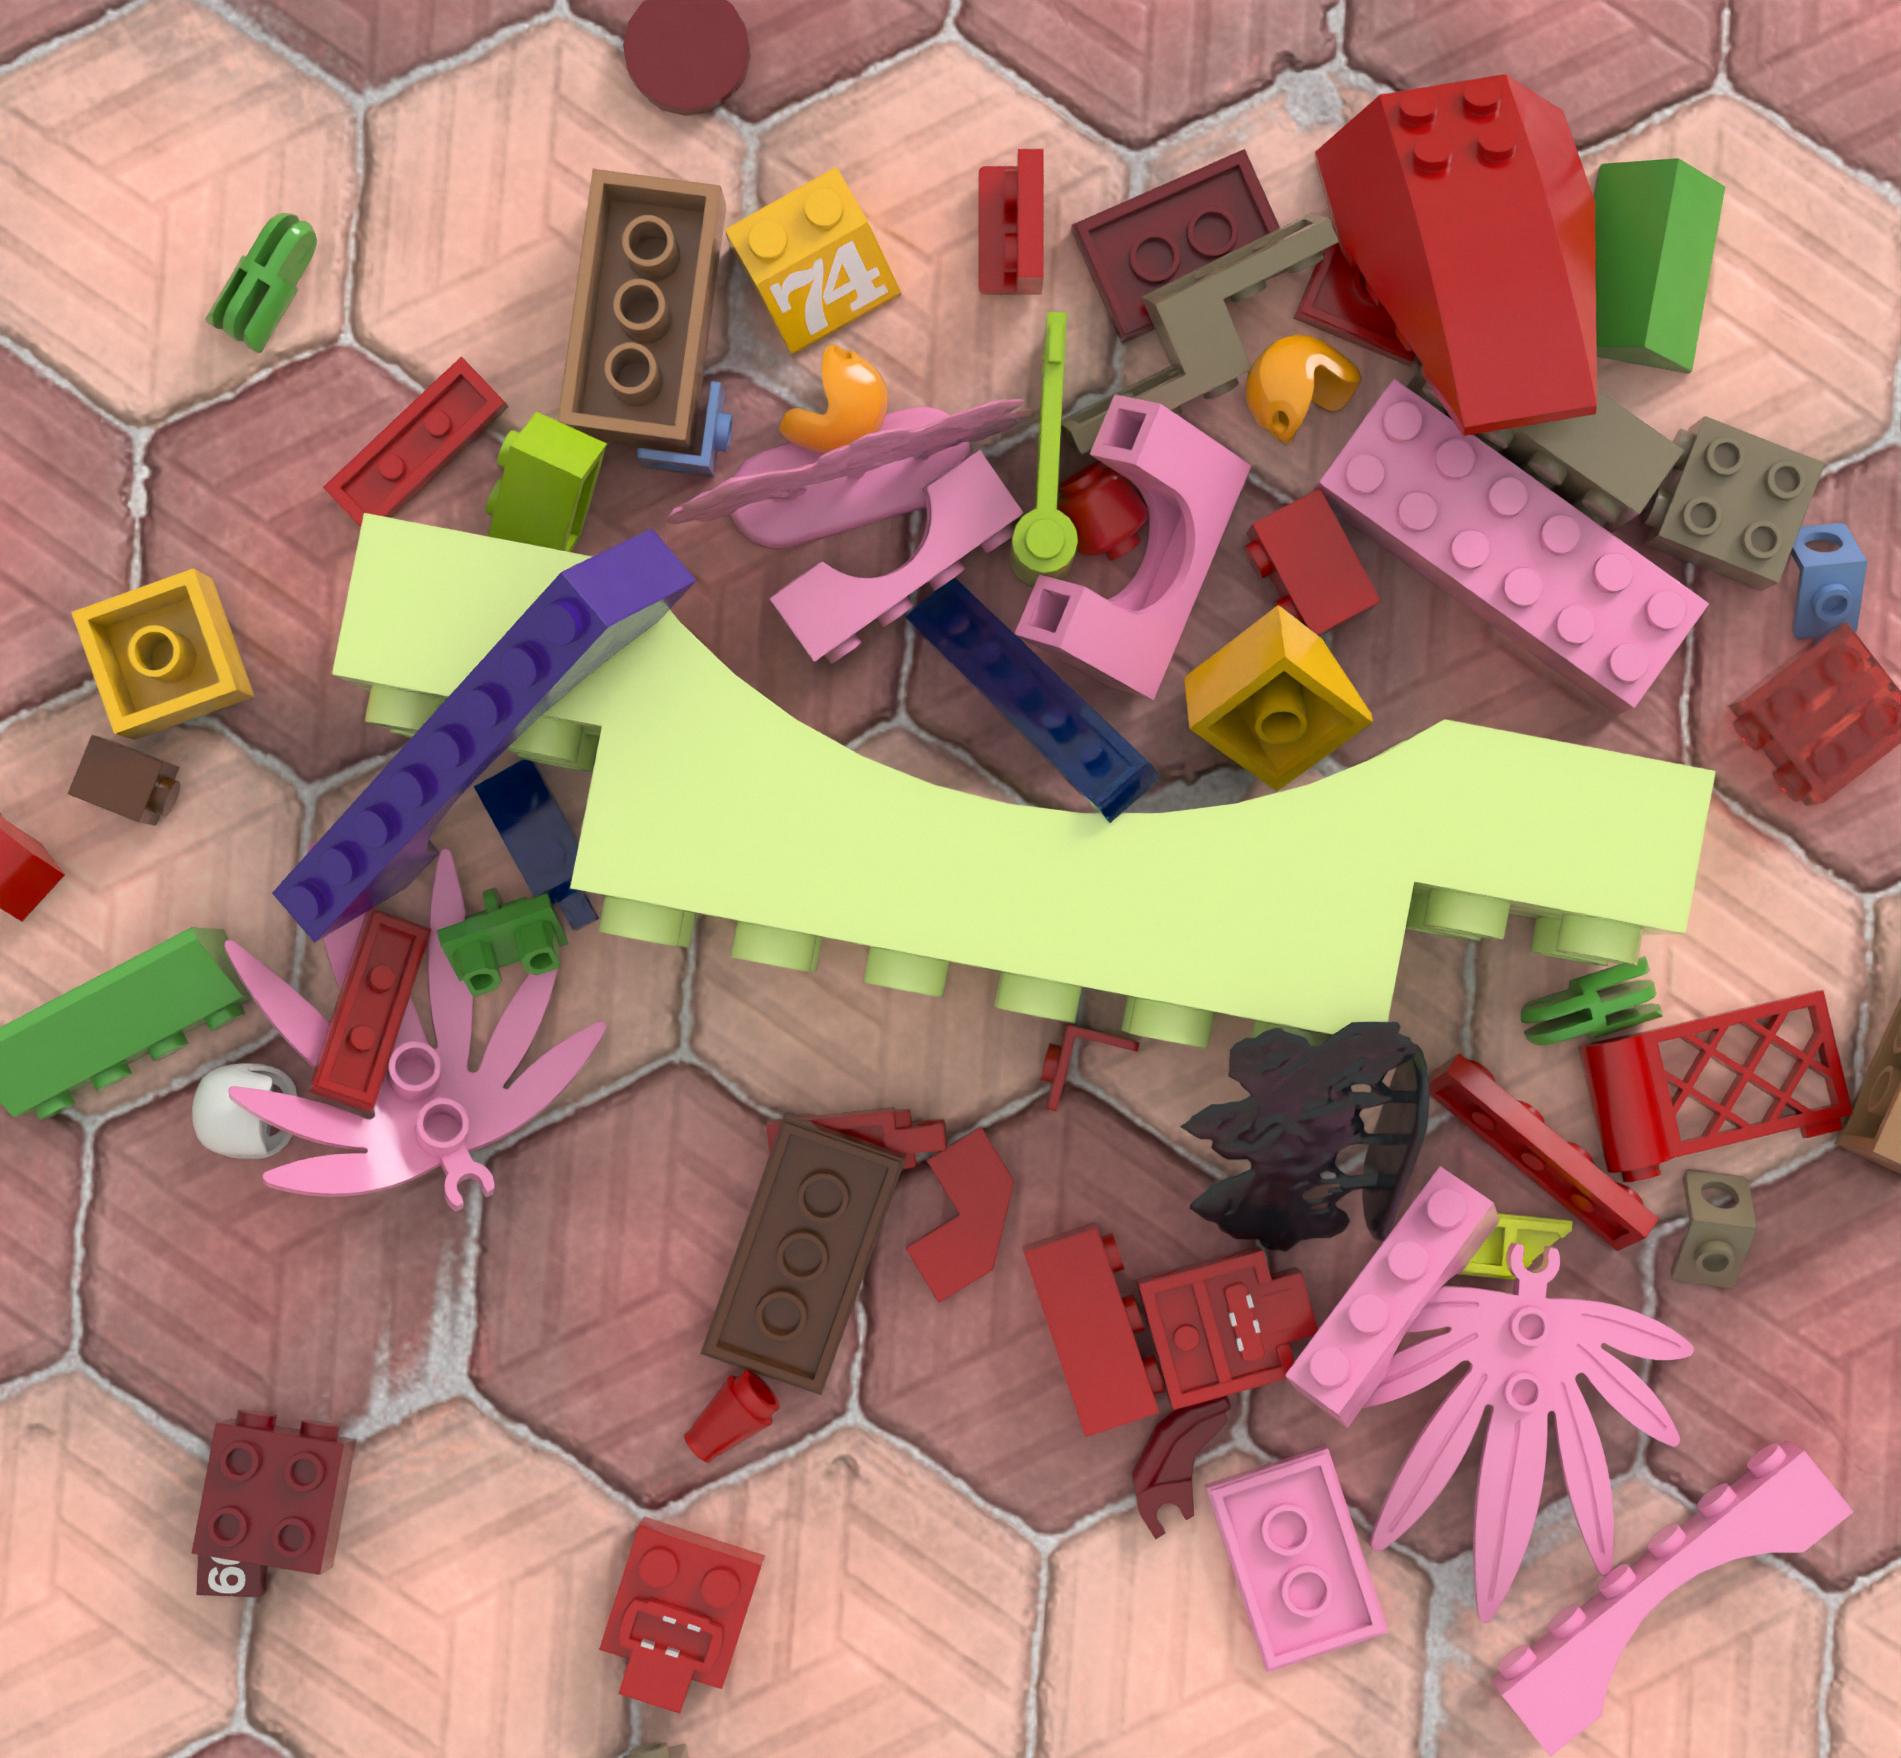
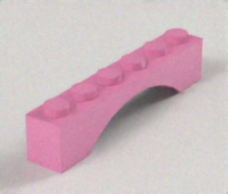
M1785 1441L1780 1446L1778 1443H1773L1758 1451L1747 1463L1749 1471L1731 1486L1724 1483L1706 1493L1697 1504V1508L1700 1511L1681 1526L1671 1524L1659 1531L1647 1545L1650 1551L1631 1567L1628 1564H1622L1611 1570L1598 1583L1597 1588L1600 1592L1581 1607L1573 1604L1560 1611L1549 1622L1547 1629L1550 1632L1530 1648L1526 1644L1515 1648L1500 1661L1497 1666L1499 1673L1490 1681L1550 1757L1601 1717L1608 1683L1622 1650L1642 1620L1669 1593L1698 1574L1734 1559L1766 1553H1804L1854 1512L1805 1450L1789 1441Z

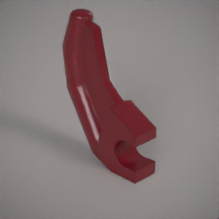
M1227 1396L1176 1409L1157 1423L1132 1471V1478L1139 1513L1155 1540L1166 1534L1164 1527L1157 1519V1511L1162 1505L1167 1503L1177 1505L1185 1520L1194 1516L1192 1473L1195 1455L1227 1423L1226 1412L1231 1410V1403Z

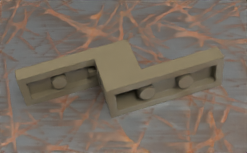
M1311 212L1142 296L1143 303L1171 366L1115 393V395L1160 403L1179 416L1182 413L1180 405L1200 395H1203L1204 399H1212L1238 386L1237 377L1249 372L1252 366L1223 299L1230 297L1232 302L1247 299L1266 288L1265 278L1286 268L1288 273H1296L1319 263L1324 258L1322 250L1339 242L1330 219ZM1114 394L1061 420V429L1067 443L1078 453L1091 452Z

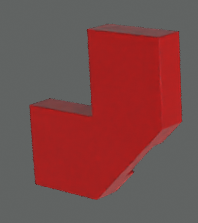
M981 1126L947 1146V1150L939 1151L927 1159V1162L959 1214L907 1245L906 1250L938 1303L992 1271L998 1253L1014 1179Z

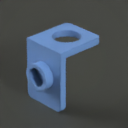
M711 381L701 456L638 448L637 460L643 468L708 477L715 476L718 451H729L733 425V415L723 413L725 391L721 382Z
M1843 523L1800 527L1791 551V555L1800 570L1792 625L1795 637L1803 639L1855 633L1858 628L1867 567L1865 556L1848 527ZM1814 540H1825L1837 544L1840 549L1833 552H1818L1809 549L1805 544Z

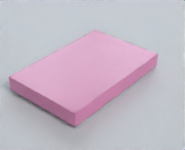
M1326 1445L1205 1484L1266 1672L1388 1633Z

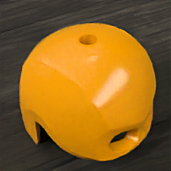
M1295 334L1273 342L1255 360L1245 383L1246 404L1250 414L1260 428L1271 433L1283 445L1291 446L1295 439L1296 431L1307 414L1311 401L1326 411L1337 412L1350 401L1362 381V376L1357 366L1332 346L1309 335Z
M835 344L828 345L822 357V380L828 400L826 413L818 414L801 408L790 409L784 414L779 427V432L787 441L811 452L825 454L841 446L849 445L852 441L866 434L879 432L882 428L888 408L886 384L878 370L855 351L842 349Z

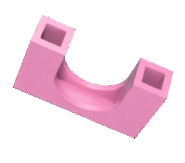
M1114 394L1090 455L1133 482L1144 497L1149 514V539L1142 564L1132 581L1120 593L1110 599L1103 598L1085 586L1039 574L1014 635L1108 687L1154 700L1252 465L1164 405Z

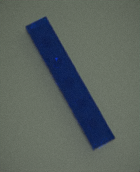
M956 578L935 590L906 616L913 628L1109 823L1115 820L1161 779L1156 769L1023 641L1014 635L1003 622Z

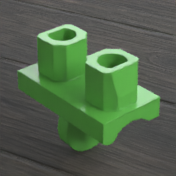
M495 887L483 891L482 895L486 910L465 916V921L437 930L440 946L459 981L464 980L471 995L474 996L496 990L502 983L499 968L521 961L527 974L540 975L558 969L560 966V946L569 944L565 929L556 915L548 893L528 900L526 897L503 903Z

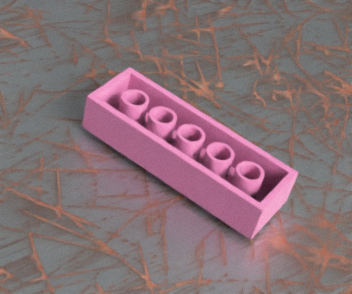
M1396 379L1391 381L1313 489L1315 491L1321 488L1333 512L1617 715L1634 709L1709 605L1707 601L1476 436H1463L1452 419Z

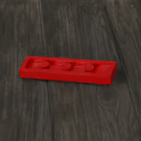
M1458 1053L1436 1068L1429 1076V1095L1616 1251L1647 1238L1659 1218L1643 1206L1641 1197L1630 1187L1614 1182L1596 1167L1593 1158L1585 1149L1575 1143L1565 1141L1544 1123L1543 1116L1533 1106L1516 1100L1495 1083L1494 1076L1485 1066L1474 1060L1467 1059L1461 1053Z

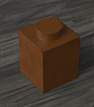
M91 735L68 795L136 822L156 826L160 815L166 817L176 803L180 791V782L176 781L175 778L180 767L113 740Z

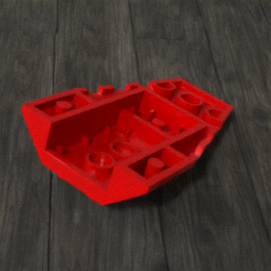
M1507 74L1377 96L1315 151L1316 167L1341 253L1351 267H1358L1366 279L1365 289L1377 307L1383 305L1396 324L1395 334L1406 351L1413 350L1422 363V375L1462 435L1467 436L1595 415L1597 409L1595 199L1563 110Z

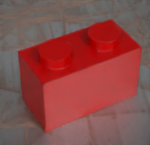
M1321 488L1253 523L1246 534L1251 542L1244 545V550L1252 568L1260 579L1269 576L1280 596V599L1274 601V607L1279 605L1319 637L1373 609L1381 602Z

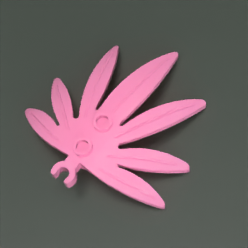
M315 842L309 844L308 852L315 846ZM443 848L438 856L429 918V928L432 930L428 939V990L437 1048L434 1049L428 1044L419 1016L410 997L375 1107L371 1110L375 1117L370 1120L343 1109L302 1097L231 1086L228 1092L230 1099L260 1120L284 1132L323 1145L367 1151L365 1154L349 1153L318 1156L271 1169L263 1174V1182L266 1186L285 1192L309 1196H355L399 1186L441 1166L446 1175L444 1186L445 1200L450 1208L457 1212L463 1209L464 1205L462 1196L457 1190V1186L462 1181L471 1179L478 1182L486 1198L494 1193L495 1184L491 1172L484 1165L473 1162L469 1153L508 1136L546 1109L575 1079L603 1038L607 1024L605 1021H598L550 1049L529 1066L508 1089H504V1086L527 1054L540 1028L551 998L558 969L540 975L528 974L501 1016L488 1043L479 1070L474 1073L469 1072L467 1065L472 1033L473 995H471L464 980L459 981L440 946L437 933L439 929L465 921L466 916L461 887L452 852L449 848ZM366 912L323 938L339 991L341 990ZM227 940L224 944L226 955L253 1000L287 1043L315 1069L330 1022L261 961L235 941Z
M1511 1242L1506 1253V1264L1510 1273L1515 1277L1513 1294L1480 1288L1442 1286L1424 1306L1407 1332L1428 1331L1443 1327H1449V1330L1396 1351L1391 1359L1385 1378L1363 1406V1408L1372 1407L1409 1395L1444 1376L1462 1361H1469V1370L1434 1412L1402 1463L1380 1509L1369 1539V1545L1375 1551L1384 1550L1404 1534L1430 1507L1460 1464L1477 1430L1486 1405L1490 1404L1491 1412L1478 1473L1473 1527L1475 1602L1477 1617L1483 1623L1490 1622L1502 1604L1518 1572L1531 1537L1543 1486L1547 1450V1415L1550 1411H1553L1556 1439L1565 1485L1583 1541L1596 1570L1603 1576L1611 1571L1614 1545V1512L1611 1484L1605 1455L1595 1423L1575 1380L1578 1373H1583L1609 1405L1635 1427L1669 1446L1676 1447L1680 1443V1437L1675 1425L1656 1395L1630 1368L1603 1350L1601 1344L1606 1343L1627 1354L1653 1360H1675L1690 1357L1694 1352L1692 1344L1666 1325L1621 1306L1584 1299L1546 1297L1547 1283L1556 1276L1560 1267L1558 1249L1549 1246L1544 1247L1542 1265L1536 1270L1529 1271L1523 1265L1524 1245ZM1335 1305V1306H1333V1307L1331 1308V1313H1332V1311L1335 1309V1307H1336L1337 1305Z

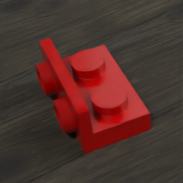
M1018 149L1017 166H983L979 169L978 289L984 295H1042L1044 279V149Z

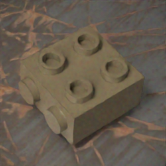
M1704 416L1689 427L1688 431L1680 429L1673 443L1681 447L1684 452L1673 466V471L1665 490L1658 488L1647 505L1642 523L1650 526L1644 545L1761 591L1779 583L1825 463L1707 416Z

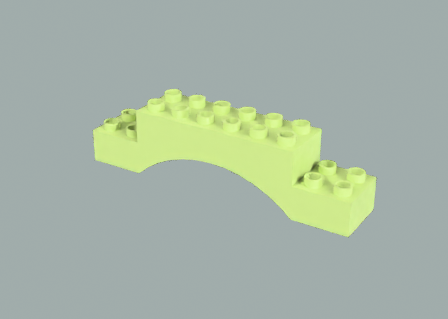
M364 513L332 675L370 692L364 722L390 728V733L412 738L562 571L593 556ZM671 610L658 623L618 651L569 691L506 749L507 751L516 752V757L524 760L593 772L570 888L605 896L598 932L690 948L696 913L737 921L731 957L805 972L817 971L823 938L870 946L863 983L943 998L950 962L1000 971L994 1003L996 1008L1071 1023L1076 1021L1082 987L1127 996L1121 1031L1207 1049L1215 1013L1254 1020L1251 1038H1256L1261 1033L1273 1028H1282L1288 1033L1306 1038L1311 1046L1321 1045L1351 1022H1388L1405 928L1480 942L1481 938L1504 940L1508 915L1536 920L1530 948L1532 953L1601 966H1608V962L1637 966L1642 936L1686 933L1716 772L1444 719L1366 762L1309 785L1236 804L1165 813H1078L1007 804L923 781L863 757L796 720L736 676L680 623Z

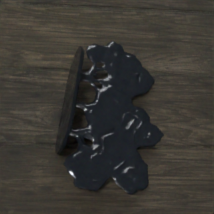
M1351 1022L1319 1046H1311L1306 1038L1288 1033L1282 1028H1273L1261 1033L1256 1038H1245L1234 1044L1230 1049L1228 1076L1238 1081L1250 1093V1096L1241 1101L1211 1104L1192 1116L1188 1122L1180 1127L1199 1139L1212 1140L1211 1148L1227 1160L1247 1159L1251 1163V1169L1237 1176L1228 1177L1214 1183L1190 1204V1209L1204 1220L1217 1223L1220 1231L1229 1234L1234 1239H1258L1260 1244L1269 1250L1287 1252L1302 1240L1332 1238L1344 1232L1350 1223V1219L1346 1211L1339 1209L1335 1203L1346 1194L1362 1189L1363 1211L1367 1228L1375 1240L1385 1241L1391 1231L1427 1130L1429 1080L1427 1065L1421 1048L1418 1044H1414L1410 1037L1399 1034L1401 1026L1398 1022ZM1396 1068L1390 1086L1387 1087L1382 1080L1388 1071ZM1366 1084L1371 1087V1092H1352L1351 1086ZM1383 1105L1374 1132L1367 1133L1364 1130L1363 1120L1359 1116L1362 1109ZM1355 1144H1369L1365 1156L1363 1174L1346 1175L1338 1169L1335 1161L1342 1149ZM1329 1171L1335 1173L1336 1178L1322 1179L1320 1173ZM1337 1183L1341 1185L1340 1187H1330L1328 1193H1331L1330 1195L1309 1201L1302 1198L1304 1192L1314 1187ZM1329 1203L1325 1209L1311 1210L1312 1206Z

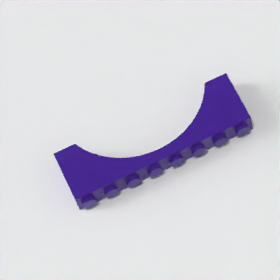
M652 528L562 571L272 894L315 943L406 889L440 853L429 839L439 822L468 787L523 732L569 691L618 651L658 623L697 580Z

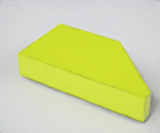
M1497 1212L1500 1220L1463 1272L1458 1275L1513 1280L1515 1277L1510 1273L1506 1264V1253L1511 1242L1524 1245L1523 1265L1525 1268H1528L1532 1261L1544 1252L1545 1246L1550 1247L1559 1238H1564L1572 1231L1573 1221L1561 1218Z

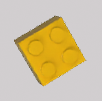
M194 568L71 612L111 727L116 735L137 740L255 697L213 578Z

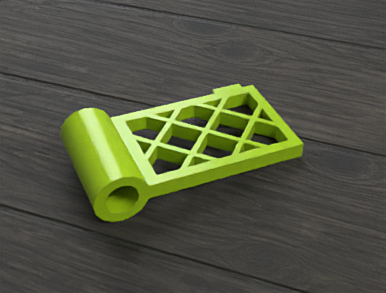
M1047 311L1043 341L1035 509L1023 515L1017 523L1011 544L1010 560L1012 570L1018 580L1034 588L1039 574L1063 581L1070 572L1078 543L1076 528L1070 518L1057 510L1067 312Z

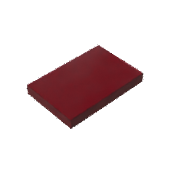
M1243 149L1071 225V232L1120 342L1123 344L1155 330L1141 298L1142 296L1279 229L1280 226L1247 152ZM1287 268L1270 277L1265 278L1264 280L1267 281L1271 278H1274L1280 274L1287 272Z

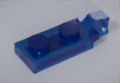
M523 759L475 785L474 788L533 896L537 897L548 893L552 905H559L573 931H578L598 920L599 916L585 891L570 888L579 841L537 764Z

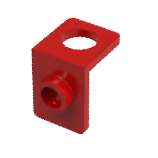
M1066 1024L1061 1046L1049 1043L1040 1080L1051 1083L1046 1108L1057 1112L1075 1036L1138 1052L1140 1042Z

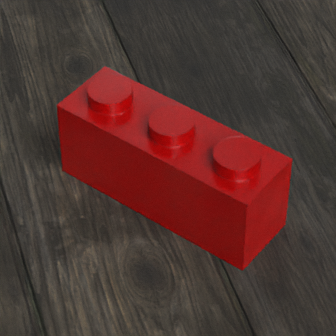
M1093 1222L1022 1246L1085 1437L1159 1413L1154 1395L1165 1392V1388L1154 1356L1150 1355L1144 1358L1140 1356L1133 1334L1145 1331L1133 1294L1124 1297L1120 1296L1113 1273L1124 1270V1266L1113 1233L1100 1236L1098 1227Z

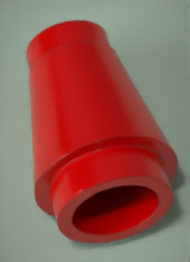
M745 1370L738 1377L731 1375L693 1423L692 1428L684 1434V1439L688 1447L699 1459L710 1463L717 1456L722 1455L770 1426L773 1422L772 1415L780 1408L778 1399L765 1381L754 1372Z

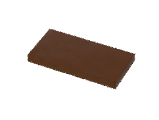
M784 1113L700 1354L822 1395L903 1168L906 1154Z

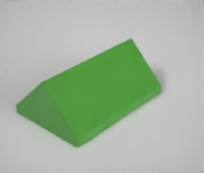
M1679 158L1604 163L1599 166L1593 196L1595 199L1596 346L1597 357L1689 374L1693 369L1725 186Z

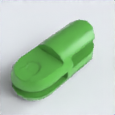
M280 213L272 217L262 228L247 256H241L207 314L206 322L217 329H224L225 333L233 339L244 341L246 346L253 351L262 353L299 290L296 285L315 252L317 238L312 225L307 221H300L297 215L291 213Z
M1646 957L1638 958L1637 966L1618 964L1572 979L1569 983V989L1525 1004L1521 1010V1023L1541 1022L1524 1031L1527 1040L1534 1045H1549L1584 1034L1591 1040L1663 1017L1659 1004H1642L1657 995L1652 980L1645 979L1621 983L1645 975L1650 971Z

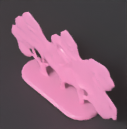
M1022 399L997 400L952 415L928 406L912 407L886 414L879 432L866 434L852 441L849 445L841 446L825 454L811 452L793 443L765 450L745 460L733 477L720 483L710 491L702 492L685 502L683 506L674 508L666 518V521L674 524L693 520L707 522L730 515L737 530L753 544L769 549L792 548L926 507L922 488L971 454L970 442L984 440L1000 432H1007L1015 425L1030 420L1034 416V410L1029 408L1014 410L1025 402Z

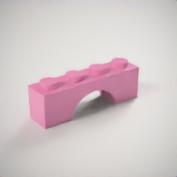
M981 450L973 452L922 488L926 506L924 534L915 552L900 567L878 577L858 578L841 573L821 561L768 598L813 662L824 655L830 664L836 662L862 643L856 635L857 631L874 619H877L881 626L885 627L914 606L907 596L926 582H929L934 591L965 570V567L959 560L979 545L987 554L1013 536L1015 528L1011 522L1024 513Z
M1440 1166L1285 1376L1295 1390L1348 1428L1385 1378L1398 1345L1418 1314L1450 1278L1463 1272L1500 1220L1494 1202Z

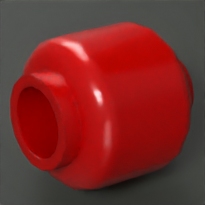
M1100 461L1077 471L1058 486V492L1061 496L1057 500V510L1069 517L1076 528L1078 539L1076 550L1082 556L1090 557L1105 553L1109 561L1125 555L1141 542L1137 531L1147 521L1148 510L1129 479L1110 467L1104 468Z

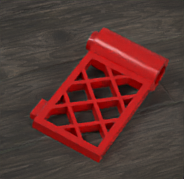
M1816 990L1635 1034L1603 1039L1578 1047L1607 1172H1621L1623 1182H1634L1661 1175L1659 1164L1667 1162L1672 1158L1791 1129L1800 1128L1802 1138H1811L1843 1130L1840 1118L1853 1115L1824 990ZM1808 1007L1814 1032L1803 1051L1777 1036L1776 1033L1789 1011ZM1771 1016L1766 1027L1754 1021ZM1741 1024L1759 1036L1743 1066L1716 1050L1717 1045L1730 1025ZM1712 1030L1705 1042L1693 1035ZM1680 1038L1699 1050L1683 1080H1680L1664 1069L1658 1045L1659 1042ZM1770 1044L1797 1060L1780 1090L1753 1073ZM1817 1051L1819 1052L1821 1063L1813 1059ZM1710 1058L1737 1074L1720 1104L1693 1088ZM1807 1068L1825 1078L1831 1105L1809 1109L1791 1097ZM1747 1082L1774 1098L1761 1122L1749 1124L1731 1112ZM1668 1084L1677 1089L1672 1098ZM1688 1096L1714 1112V1115L1701 1136L1681 1141L1675 1116ZM1785 1106L1796 1112L1779 1117ZM1725 1120L1736 1126V1128L1719 1131Z

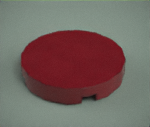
M645 0L629 20L623 43L627 71L641 94L662 111L684 116L711 112L724 104L723 100L730 97L734 90L737 91L744 82L751 56L746 26L734 6L727 0Z

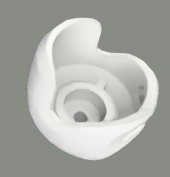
M252 1063L225 1065L210 1071L202 1078L198 1085L192 1105V1121L199 1141L204 1147L215 1153L238 1159H261L279 1152L288 1144L292 1134L280 1130L277 1134L270 1136L271 1125L234 1103L230 1099L228 1091L231 1086L275 1092L273 1086L275 1084L281 1088L283 1094L297 1096L296 1086L290 1076L273 1066Z

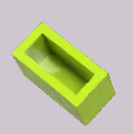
M537 411L520 433L511 430L505 438L497 458V465L504 468L503 476L494 485L485 507V513L493 516L488 537L572 552L582 536L607 443Z

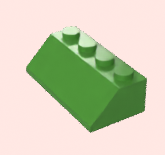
M191 927L0 1027V1103L13 1117L36 1113L39 1121L46 1120L75 1105L76 1103L71 1094L93 1083L96 1091H100L132 1075L128 1064L150 1053L153 1061H158L189 1045L185 1034L200 1026L207 1024L212 1032L243 1017L246 1013L241 1005L253 998L226 955L224 944L229 939L223 929Z

